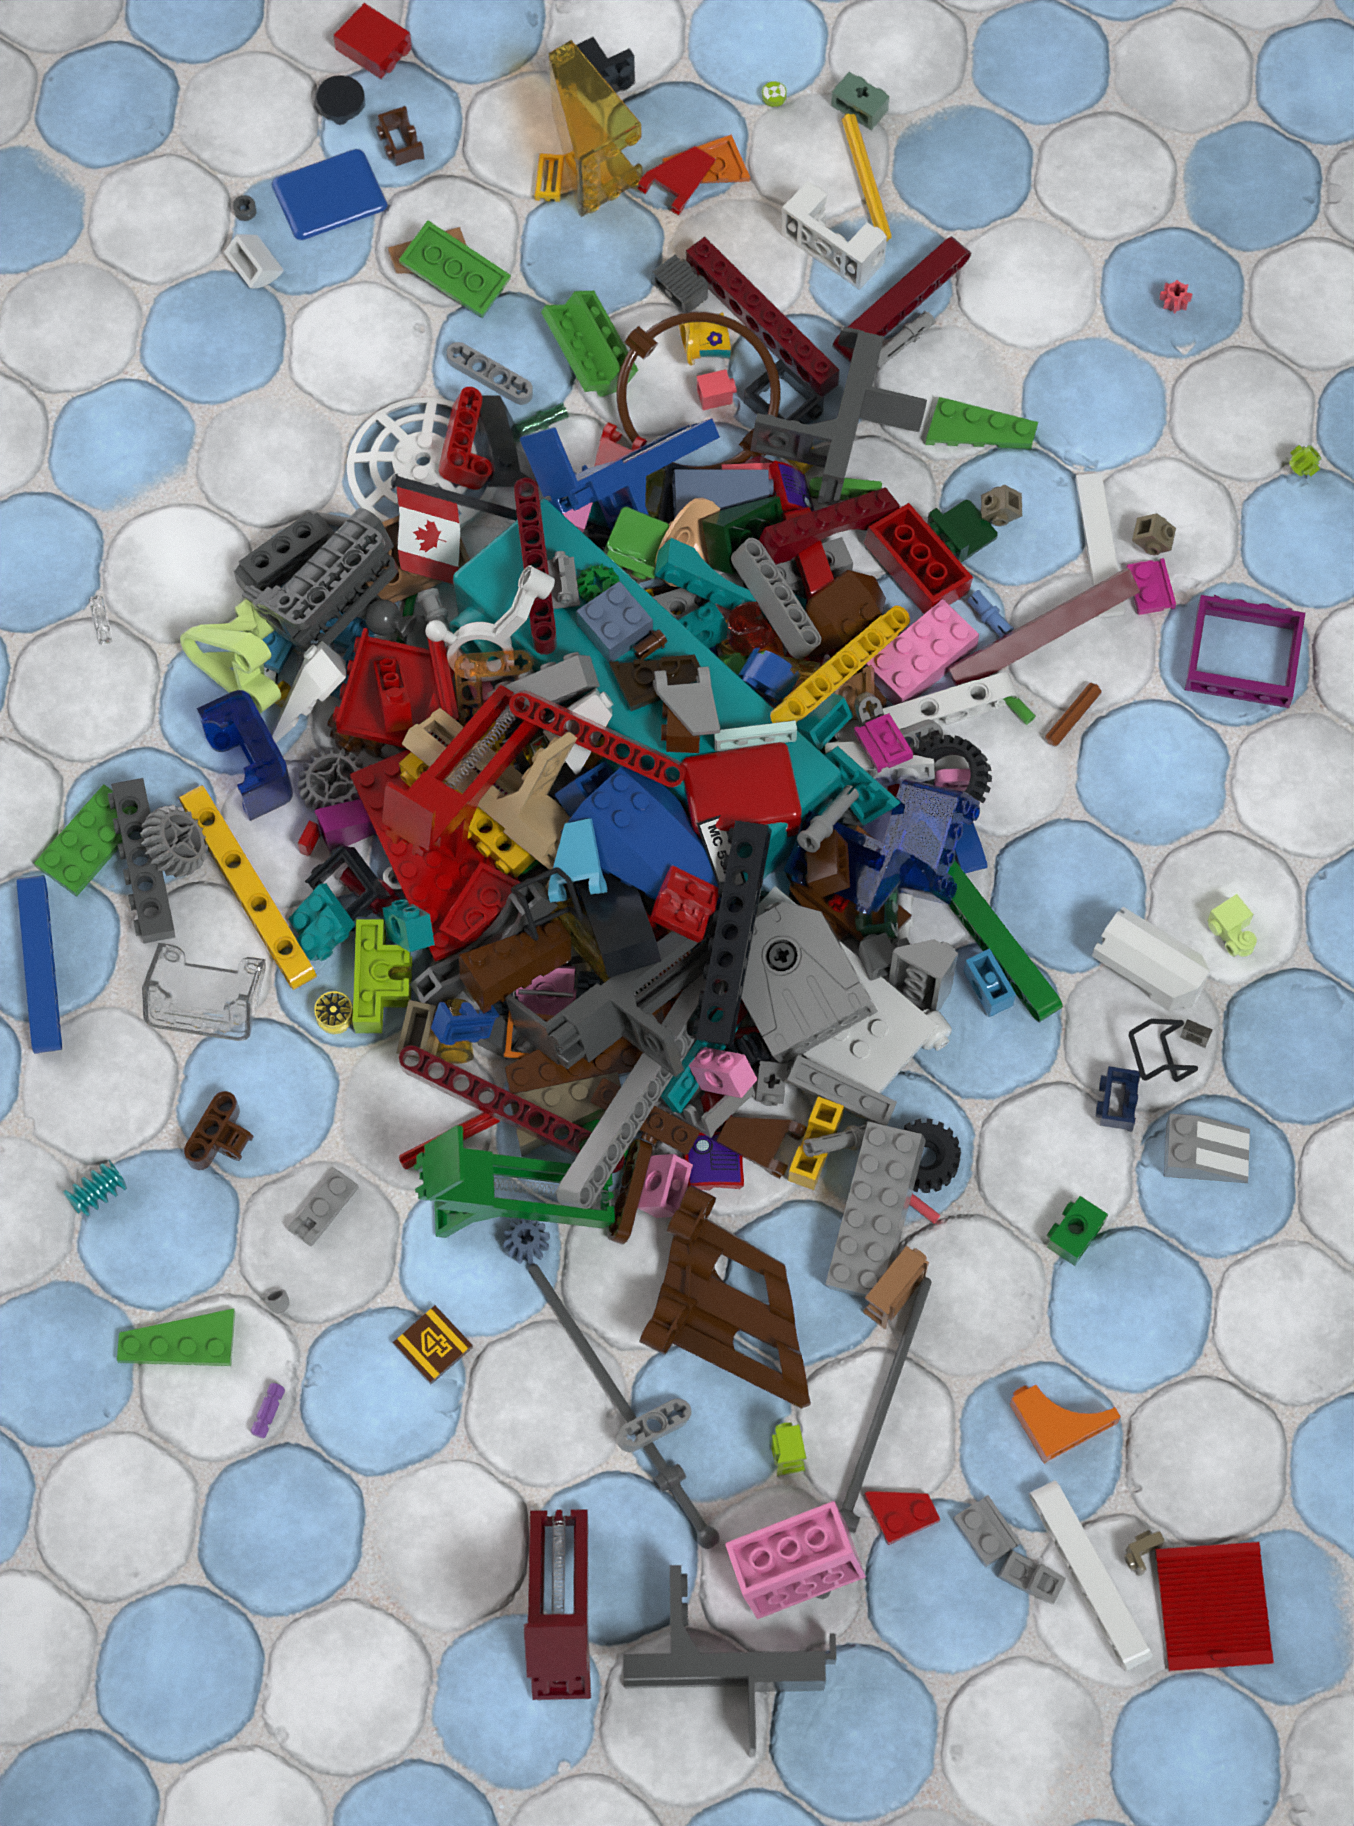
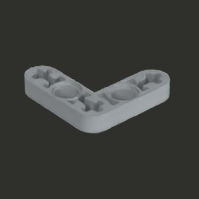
M868 692L862 693L855 699L854 708L860 727L865 726L866 722L884 715L879 699ZM867 701H870L872 703L869 705L871 714H873L874 716H870L869 713L864 709L866 707ZM930 719L900 730L903 737H911L912 742L909 747L913 754H915L918 748L923 751L925 749L923 743L926 741L934 743V737H943L941 726ZM932 728L934 731L931 732V737L928 738L926 736L928 729Z

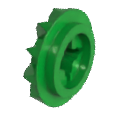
M602 563L596 566L590 564L587 569L581 570L580 576L577 579L578 593L585 601L590 602L618 583L619 576L612 567L608 568ZM595 576L599 578L600 581H604L602 582V591L600 590V588H598L597 585H592L594 584Z

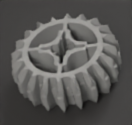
M331 748L330 754L327 755L321 750L319 758L311 755L310 760L312 764L304 762L303 768L305 771H299L300 781L297 783L298 789L301 790L299 792L300 798L305 800V806L307 808L312 807V812L315 814V810L360 799L353 782L343 776L342 770L344 769L350 773L365 768L363 767V761L361 759L355 760V754L353 753L346 756L343 748L339 754H335V750ZM313 785L324 790L325 798L315 793L312 789Z
M174 804L160 807L150 813L142 824L143 831L140 835L144 838V841L141 845L147 849L144 855H149L152 859L150 864L156 863L158 871H165L166 876L173 875L175 878L188 876L199 869L207 858L206 851L209 847L205 844L206 836L202 833L204 828L199 827L197 824L198 819L192 818L191 811L185 812L183 807H176Z

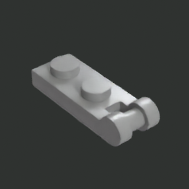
M335 1169L300 1215L291 1222L288 1231L303 1237V1242L310 1247L314 1245L359 1188L358 1184ZM309 1220L315 1224L312 1229L305 1226Z

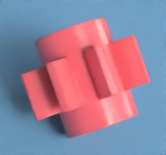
M1178 280L1171 284L1166 282L1164 291H1161L1159 297L1160 300L1164 301L1163 308H1167L1173 311V313L1181 309L1187 310L1188 302H1191L1192 293H1187L1189 285H1184Z

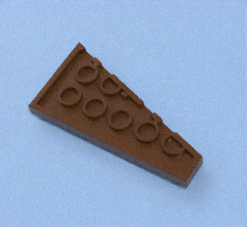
M661 1006L652 1013L660 1024L664 1021ZM621 1037L590 1062L581 1058L570 1068L566 1069L561 1064H556L537 1049L505 1067L509 1092L517 1094L618 1072V1076L628 1075L643 1052L624 1037Z

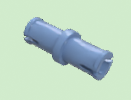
M980 590L972 594L973 598L969 597L967 599V602L980 614L981 621L984 624L988 623L998 634L999 638L1007 635L1008 631L1012 632L1014 630L999 613L1000 609L997 606H992Z

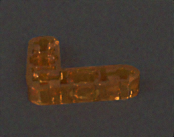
M526 650L466 653L456 659L454 670L459 723L463 727L468 723L465 722V718L470 715V709H464L463 704L472 705L478 703V708H472L473 716L484 704L482 677L520 675L529 672L534 664V659L530 652ZM519 654L522 655L523 659H527L528 664L523 666V670L520 669L519 665H510V671H506L507 660L505 655H509L508 660L518 659ZM491 656H496L501 660V668L496 672L489 670L487 667V660ZM465 658H468L469 663H474V668L470 669L469 673L470 677L476 676V681L468 680L461 682V677H467L466 669L461 668V663L465 662ZM466 685L475 687L477 696L474 700L464 698L462 692Z

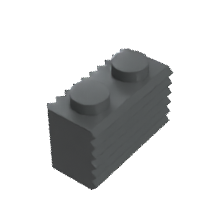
M674 254L652 271V283L683 313L692 312L693 309L707 300V281L701 275L697 276L694 274L691 266L685 259L680 260Z

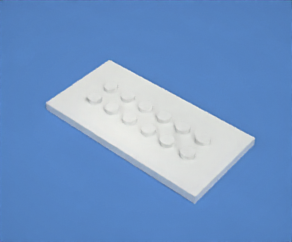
M775 886L758 905L756 917L765 913L764 909L776 902L779 904L782 902L797 904ZM841 943L878 1012L803 1053V1055L810 1061L881 1094L925 1044L928 1037L938 1027V1024L883 977L871 981L860 958Z

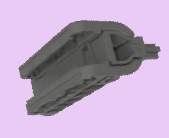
M358 508L282 588L276 585L273 589L267 587L264 591H261L253 585L250 587L245 586V592L242 594V597L253 604L258 615L265 619L278 634L305 652L312 645L317 646L321 641L329 646L397 574V564L387 554L394 545L382 521L372 512L364 508ZM373 582L368 589H361L364 583ZM347 603H349V604L354 603L352 606H349V605H348L347 607L345 606ZM330 619H338V621L333 626H326V623ZM312 640H314V641H317V640H318V643H317V644H315V643H311V644H310V642H311Z

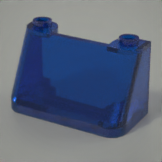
M809 811L801 831H806L813 817L819 816V814ZM836 822L833 825V830L835 829L848 843L850 888L835 892V894L856 903L855 909L867 915H870L871 911L878 912L911 870L917 857ZM796 840L783 871L793 875L792 881L806 886L805 874L808 873L804 857L806 850Z

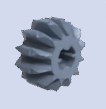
M520 1219V1224L517 1225L511 1221V1230H505L503 1233L507 1239L503 1241V1247L509 1249L507 1252L508 1257L512 1258L517 1255L516 1260L519 1264L523 1262L524 1258H527L529 1264H533V1256L542 1260V1251H548L550 1248L546 1242L550 1239V1234L544 1232L546 1229L545 1224L540 1223L536 1225L535 1220H530L529 1223H526L525 1219ZM526 1236L531 1237V1243L528 1241V1244H522V1238L525 1240Z

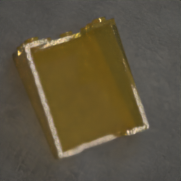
M570 40L548 53L552 113L578 214L583 217L588 213L595 212L607 201L615 200L625 190L638 185L642 178V165L638 163L633 166L621 150L627 146L635 145L642 136L640 121L574 42Z

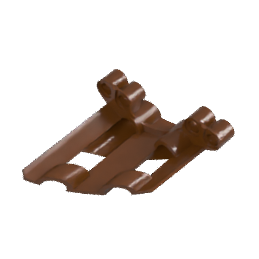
M690 1185L683 1196L679 1209L674 1213L667 1228V1232L673 1235L668 1265L653 1316L645 1326L639 1342L663 1355H666L674 1344L801 1409L810 1406L806 1372L797 1338L795 1315L785 1264L710 1221L708 1218L714 1207L716 1197ZM721 1255L764 1275L769 1305L727 1285L719 1277L715 1270V1265ZM740 1330L778 1349L782 1374L736 1351L733 1344L736 1332Z

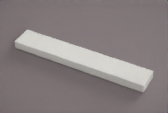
M1102 473L1076 475L1075 478L1093 586L1118 573ZM1124 602L1098 615V618L1124 615Z

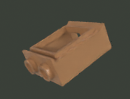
M906 1246L865 1297L869 1304L863 1313L885 1330L888 1319L893 1320L919 1287L922 1279L926 1277L929 1262L925 1254L916 1248L912 1250Z

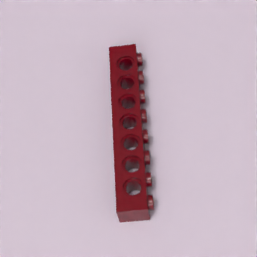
M705 236L686 250V261L691 266L694 274L704 277L708 283V289L747 328L754 332L779 360L782 359L785 365L816 393L824 397L839 385L840 369Z

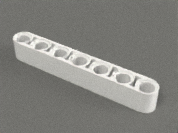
M1054 1480L1030 1492L1029 1497L1034 1509L1123 1670L1127 1672L1152 1659V1654L1059 1484Z

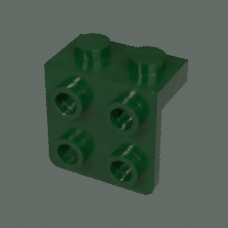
M970 500L962 501L944 514L937 507L928 513L927 524L961 563L997 539V531L987 520L982 518V513Z

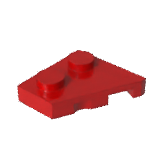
M868 1491L864 1494L887 1545L939 1523L941 1520L928 1493Z

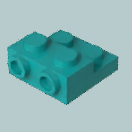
M326 883L319 884L288 918L299 934L296 940L310 961H324L333 954L332 950L349 937V932L355 926L353 920Z

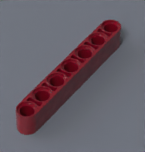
M954 237L947 238L854 320L848 328L885 337L968 262L971 252ZM839 334L834 340L832 347L851 363L854 349L838 345Z
M522 478L514 485V495L523 569L532 564H540L541 566L536 569L549 575L538 486L533 479ZM524 493H531V494H532V495H530V496H528V497L522 496V494H524ZM528 516L535 517L533 520L524 519ZM530 540H536V541H538V542L535 543V544H529V543H527V542L530 541ZM550 592L543 600L536 597L529 612L533 647L541 655L551 654L557 647L552 594ZM538 612H546V613H547L545 616H537V615H536V613H538ZM541 636L550 637V639L545 641H542L538 638H540Z

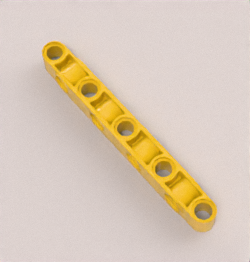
M896 605L884 615L879 616L787 695L783 702L772 710L770 714L772 723L798 722L807 716L909 625L910 616L903 607Z
M200 785L178 797L185 812L191 811L192 818L198 819L197 824L200 828H204L202 833L206 836L205 844L209 847L208 851L291 989L295 990L317 978L310 961L205 787ZM206 820H214L212 825H203ZM233 862L240 863L237 868L228 867ZM257 905L266 906L263 911L254 910ZM284 948L293 949L287 955L280 954V951Z

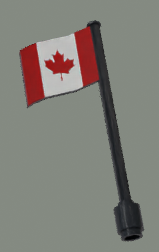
M398 473L394 474L391 479V486L393 489L396 487L399 509L397 552L402 571L454 585L453 576L459 570L460 524L457 504L510 520H517L516 510L400 477ZM595 525L593 529H584L583 534L603 551L611 531L609 528Z

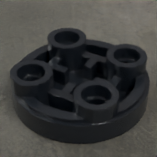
M336 75L325 79L318 86L315 93L316 106L320 114L334 121L337 125L346 124L348 120L356 117L366 105L362 85L356 79L345 75Z

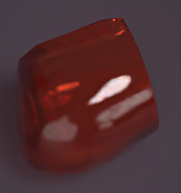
M758 601L746 602L735 607L727 619L728 644L736 653H740L741 656L750 655L754 648H760V651L774 643L772 627L762 614Z

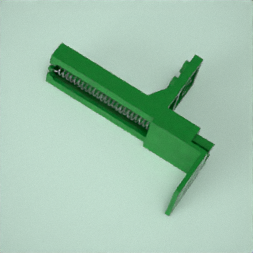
M459 1125L452 1127L425 1144V1152L417 1155V1164L414 1165V1169L420 1171L419 1179L423 1180V1184L415 1188V1193H418V1199L434 1201L436 1237L447 1238L473 1222L497 1217L602 1229L615 1223L614 1206L609 1205V1201L614 1198V1194L609 1192V1187L613 1185L612 1174L600 1191V1200L598 1201V1196L596 1197L597 1202H600L601 1210L584 1209L495 1197L494 1187L498 1190L500 1186L501 1191L505 1188V1191L509 1189L510 1192L514 1188L515 1192L519 1190L520 1193L522 1191L526 1193L528 1190L529 1193L530 1185L531 1192L534 1195L536 1192L538 1195L542 1192L543 1196L545 1194L549 1196L548 1188H550L551 1196L554 1197L556 1192L557 1197L558 1185L522 1181L518 1188L520 1180L498 1179L494 1175L560 1183L572 1164L493 1154L491 1151L464 1148L463 1127Z

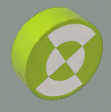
M771 81L764 85L762 100L766 105L778 107L786 101L787 90L782 83Z

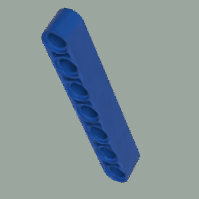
M45 875L18 878L17 894L32 1049L34 1054L62 1050V1036L47 882Z

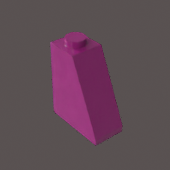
M361 799L315 810L320 834L329 852L338 846H349L376 834Z

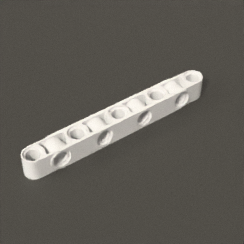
M1004 672L884 708L883 712L884 715L890 713L899 730L928 719L935 721L943 727L1008 706L1003 699L1009 696L1018 699L1009 673ZM980 695L983 699L975 700L972 696ZM928 710L933 712L934 714L931 716L924 715L922 712ZM858 720L848 721L829 742L860 743L854 734V727L858 726L860 728Z

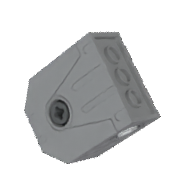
M776 902L767 906L764 909L765 913L756 917L742 1000L773 1057L779 1063L786 1064L794 1059L795 1056L802 1055L815 1046L877 1013L878 1010L822 912L787 902H782L781 904Z

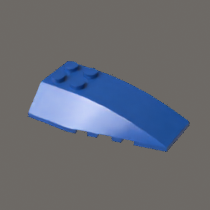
M622 766L581 803L567 822L592 818L601 870L607 874L611 873L621 879V882L630 887L633 885L646 893V896L653 900L657 899L664 879L672 865L718 887L703 841L695 834L690 817L676 796L661 783L627 767ZM718 898L715 909L720 906L721 898Z

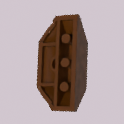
M846 570L808 600L805 612L821 636L820 644L807 656L808 658L844 645L882 615L886 597L874 576Z

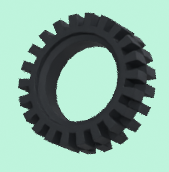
M944 735V739L939 736L934 737V743L926 741L923 743L925 749L922 751L918 748L915 753L921 757L934 759V764L939 759L949 755L964 757L970 767L971 777L969 785L959 797L949 801L934 799L929 793L927 781L908 785L910 788L908 794L914 799L912 801L916 806L933 818H939L942 821H948V818L953 821H957L959 816L964 818L970 816L969 810L976 812L979 809L976 805L979 801L981 803L985 802L986 798L983 797L984 792L989 793L991 789L987 785V782H992V776L988 774V771H992L991 766L986 762L988 759L982 751L970 741L956 735L954 738L950 735Z

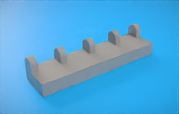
M800 1055L795 1056L791 1068L783 1080L784 1083L792 1084L810 1095L813 1094L843 1105L845 1110L855 1114L858 1118H864L885 1126L888 1125L897 1101Z

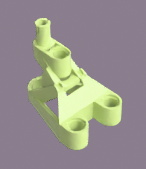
M245 599L235 607L237 618L232 622L191 627L181 635L180 642L187 657L197 667L244 706L260 714L281 698V692L276 683L264 674V663L271 658V652L263 639L275 630L265 619L258 615L253 604ZM195 641L226 649L231 652L203 653L199 649Z

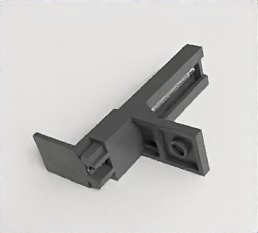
M714 912L708 918L704 937L700 942L697 943L671 931L657 942L661 962L611 977L601 986L598 983L547 1022L509 994L505 999L518 1034L556 1064H561L566 1069L570 1068L581 1058L590 1062L618 1039L624 1037L676 1077L683 1071L680 1060L682 1055L675 1043L676 1036L670 1027L662 1026L658 1023L652 1013L701 976L704 972L705 964L710 963L711 952H708L710 937L715 936L716 925H713Z

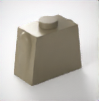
M409 1000L396 1054H400L401 1050L407 1046H416L429 1053L432 1052L435 1034L431 1026L437 1011L436 1006ZM416 1055L408 1056V1058L411 1060H420L419 1057Z

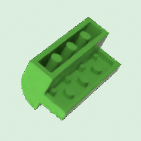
M574 291L566 304L545 305L541 313L584 392L596 391L599 397L615 393L619 372L628 350L595 291ZM635 363L630 371L628 383L638 371Z

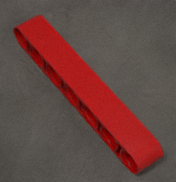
M520 691L510 699L509 708L515 716L560 737L568 733L566 728L568 720L577 721L580 725V730L578 734H573L577 737L575 744L665 786L676 787L686 777V768L680 761L530 691ZM518 697H526L529 700L530 707L527 711H522L517 707ZM544 708H549L554 712L555 719L553 722L548 723L542 719L541 713ZM598 731L604 735L605 742L603 745L598 746L592 742L591 735L593 732ZM624 743L630 748L628 757H620L617 754V744ZM643 755L652 756L655 760L654 768L647 769L643 767L641 757ZM673 766L680 771V778L673 781L666 776V769Z

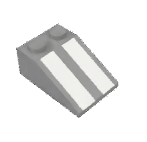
M1170 1114L1166 1123L1164 1177L1248 1183L1250 1129L1201 1116Z

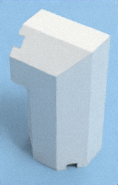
M1122 907L1120 912L1118 911L1105 928L1101 935L1103 937L1102 945L1097 942L1093 950L1092 957L1148 991L1150 1000L1167 1011H1174L1181 1007H1184V1009L1191 1008L1203 991L1210 973L1201 954L1125 907Z

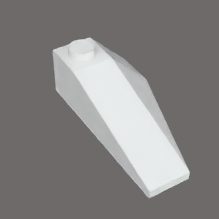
M323 641L317 646L312 645L304 654L305 659L271 731L270 741L273 744H276L297 724L300 714L307 716L312 711V707L317 702V699L320 701L325 700L346 678V661Z
M836 741L825 745V754L839 746L886 790L887 786L894 784L908 786L935 779L934 759L913 755V759L891 768H883L881 772L877 773L860 743Z

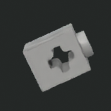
M760 1061L756 1101H760L766 1106H777L784 1103L786 1083L783 1080L787 1074L788 1064ZM769 1082L775 1083L774 1088H768Z

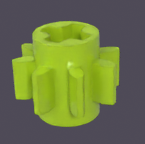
M1298 445L1290 452L1292 460L1289 461V465L1299 476L1304 474L1312 476L1320 470L1318 464L1321 456L1311 445L1307 447Z

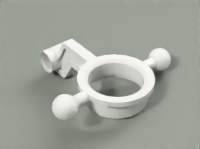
M529 565L524 569L519 578V588L512 607L495 624L486 622L469 623L459 628L453 634L447 631V627L442 621L433 620L426 626V636L431 641L439 642L443 640L450 644L447 652L449 665L458 675L466 679L488 682L498 680L508 674L517 681L520 674L530 671L535 672L529 667L519 669L514 666L515 653L510 636L527 620L534 599L538 597L543 600L550 594L555 580L553 577ZM471 640H488L500 646L505 654L494 661L480 662L465 657L460 653L459 647Z

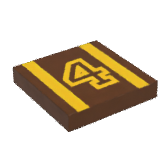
M436 1305L393 1341V1345L430 1385L473 1348L468 1339Z

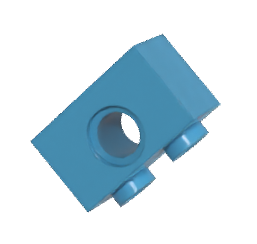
M990 949L965 960L963 972L989 1017L1014 1005L1016 994Z

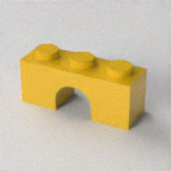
M819 1096L817 1097L808 1120L804 1139L801 1146H798L790 1166L788 1181L811 1190L815 1189L828 1153L808 1157L803 1150L804 1141L837 1133L843 1117V1105Z

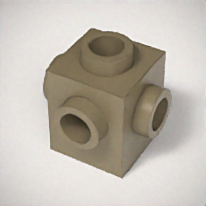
M1002 485L982 494V518L999 527L1022 517V493L1007 485Z
M1158 513L1138 517L1132 541L1150 555L1168 552L1172 550L1176 527Z

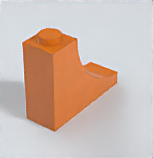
M1037 1384L1030 1388L1028 1385H1025L1014 1391V1397L1011 1398L1009 1404L1043 1463L1054 1459L1118 1424L1121 1418L1115 1407L1103 1412L1089 1414L1064 1409L1048 1399Z

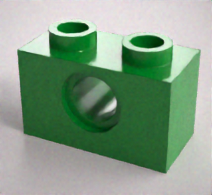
M1079 1196L1075 1203L1073 1201L1068 1203L1062 1212V1215L1065 1216L1060 1225L1055 1222L1047 1234V1237L1050 1238L1047 1248L1074 1266L1094 1240L1108 1217L1106 1212L1082 1196ZM1078 1225L1082 1229V1233L1073 1234L1069 1231L1068 1226Z

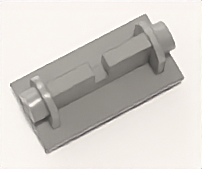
M558 551L552 560H547L549 576L555 580L551 591L553 609L580 606L574 557H568L564 551Z

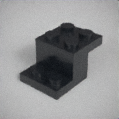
M591 37L550 57L551 85L556 93L570 89L574 84L578 83L591 104L607 100L617 92L628 90L635 84V60L630 48L607 58L595 38Z

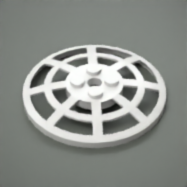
M439 398L402 400L380 410L364 423L357 432L347 457L349 487L355 502L360 508L372 512L384 522L390 518L378 512L373 506L384 496L398 505L397 494L391 491L393 489L391 486L393 475L383 482L378 473L377 462H392L394 474L398 473L400 477L441 487L442 489L459 494L465 493L468 488L459 485L455 489L450 481L445 480L440 475L438 467L445 438L432 433L434 422L447 426L449 424V418L435 415L437 405L452 409L454 402ZM426 405L425 414L409 415L395 422L387 416V414L404 407ZM377 421L381 423L385 429L376 438L371 452L356 453L358 444L366 431ZM423 421L422 432L408 435L400 427L410 422ZM477 422V427H476V431H475V432L479 431L478 422ZM390 433L400 441L393 452H379L383 441ZM473 443L471 453L477 455L476 448ZM421 457L430 459V462L424 466L416 463ZM369 462L371 477L377 489L366 499L356 482L354 463ZM487 486L480 500L491 502L498 487ZM457 504L458 510L461 513L459 515L460 528L471 523L482 511Z

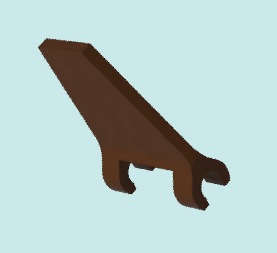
M729 1117L716 1142L759 1165L772 1176L780 1179L781 1176H784L788 1165L773 1159L786 1133L799 1141L800 1138H803L807 1127L792 1120Z

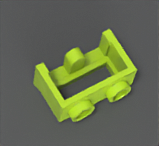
M791 1422L776 1425L775 1435H772L771 1449L774 1464L777 1466V1476L805 1471L803 1460L806 1459L800 1424L793 1426Z

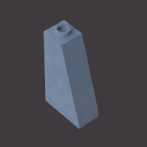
M674 470L672 479L674 519L695 498L711 500L720 510H725L766 499L769 495H773V479H769L768 470Z

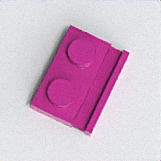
M1164 558L1154 562L1150 560L1127 564L1126 568L1131 570L1140 590L1138 594L1133 596L1138 615L1164 611L1167 608L1175 609L1176 601Z
M890 713L865 723V726L860 728L858 726L854 727V734L877 773L881 772L883 768H891L913 759V752Z

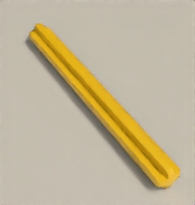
M848 113L842 118V123L874 227L880 228L887 236L886 242H888L892 238V234L856 115Z

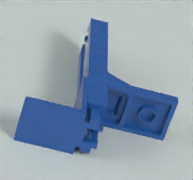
M713 418L698 424L694 423L679 427L615 461L588 468L576 475L555 427L525 435L520 438V442L543 497L550 496L552 500L549 502L562 514L571 509L576 511L589 503L598 501L609 529L612 531L619 512L624 506L649 515L645 507L647 475L720 438Z

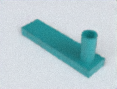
M717 1010L711 1021L719 1022L723 1018V1011ZM696 1040L681 1062L683 1071L676 1077L673 1075L661 1094L662 1099L672 1112L681 1114L699 1087L689 1067V1064L695 1059L697 1054L704 1047L724 1050L726 1046Z

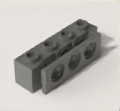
M309 511L239 561V565L234 570L237 584L243 591L245 586L250 587L251 585L261 591H264L267 587L273 589L276 585L281 587L303 567L315 551L320 549L335 532L318 512L313 515Z

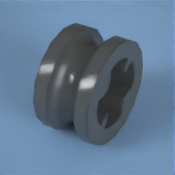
M241 195L234 200L233 209L236 218L241 221H249L255 217L257 212L255 201L252 197ZM245 205V207L247 208V206H249V210L244 211V209H242L241 211L240 207Z

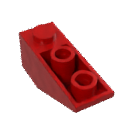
M384 658L373 661L386 733L410 729L413 727L411 703L400 658Z

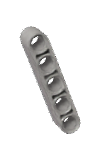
M748 538L732 554L731 561L788 652L796 659H804L820 644L821 636L762 543L757 539Z

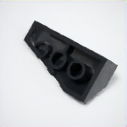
M482 395L478 425L483 456L491 462L493 468L487 480L488 487H514L516 482L522 478H530L537 483L520 442L522 435L501 396Z

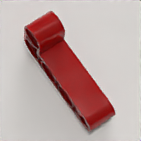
M468 386L462 389L452 406L438 471L447 481L469 489L479 490L490 477L493 468L488 459L471 453L482 405V394L475 387Z
M809 507L784 512L783 519L786 521L810 513L811 510ZM821 540L794 557L804 585L803 598L807 599L806 606L811 597L834 580Z

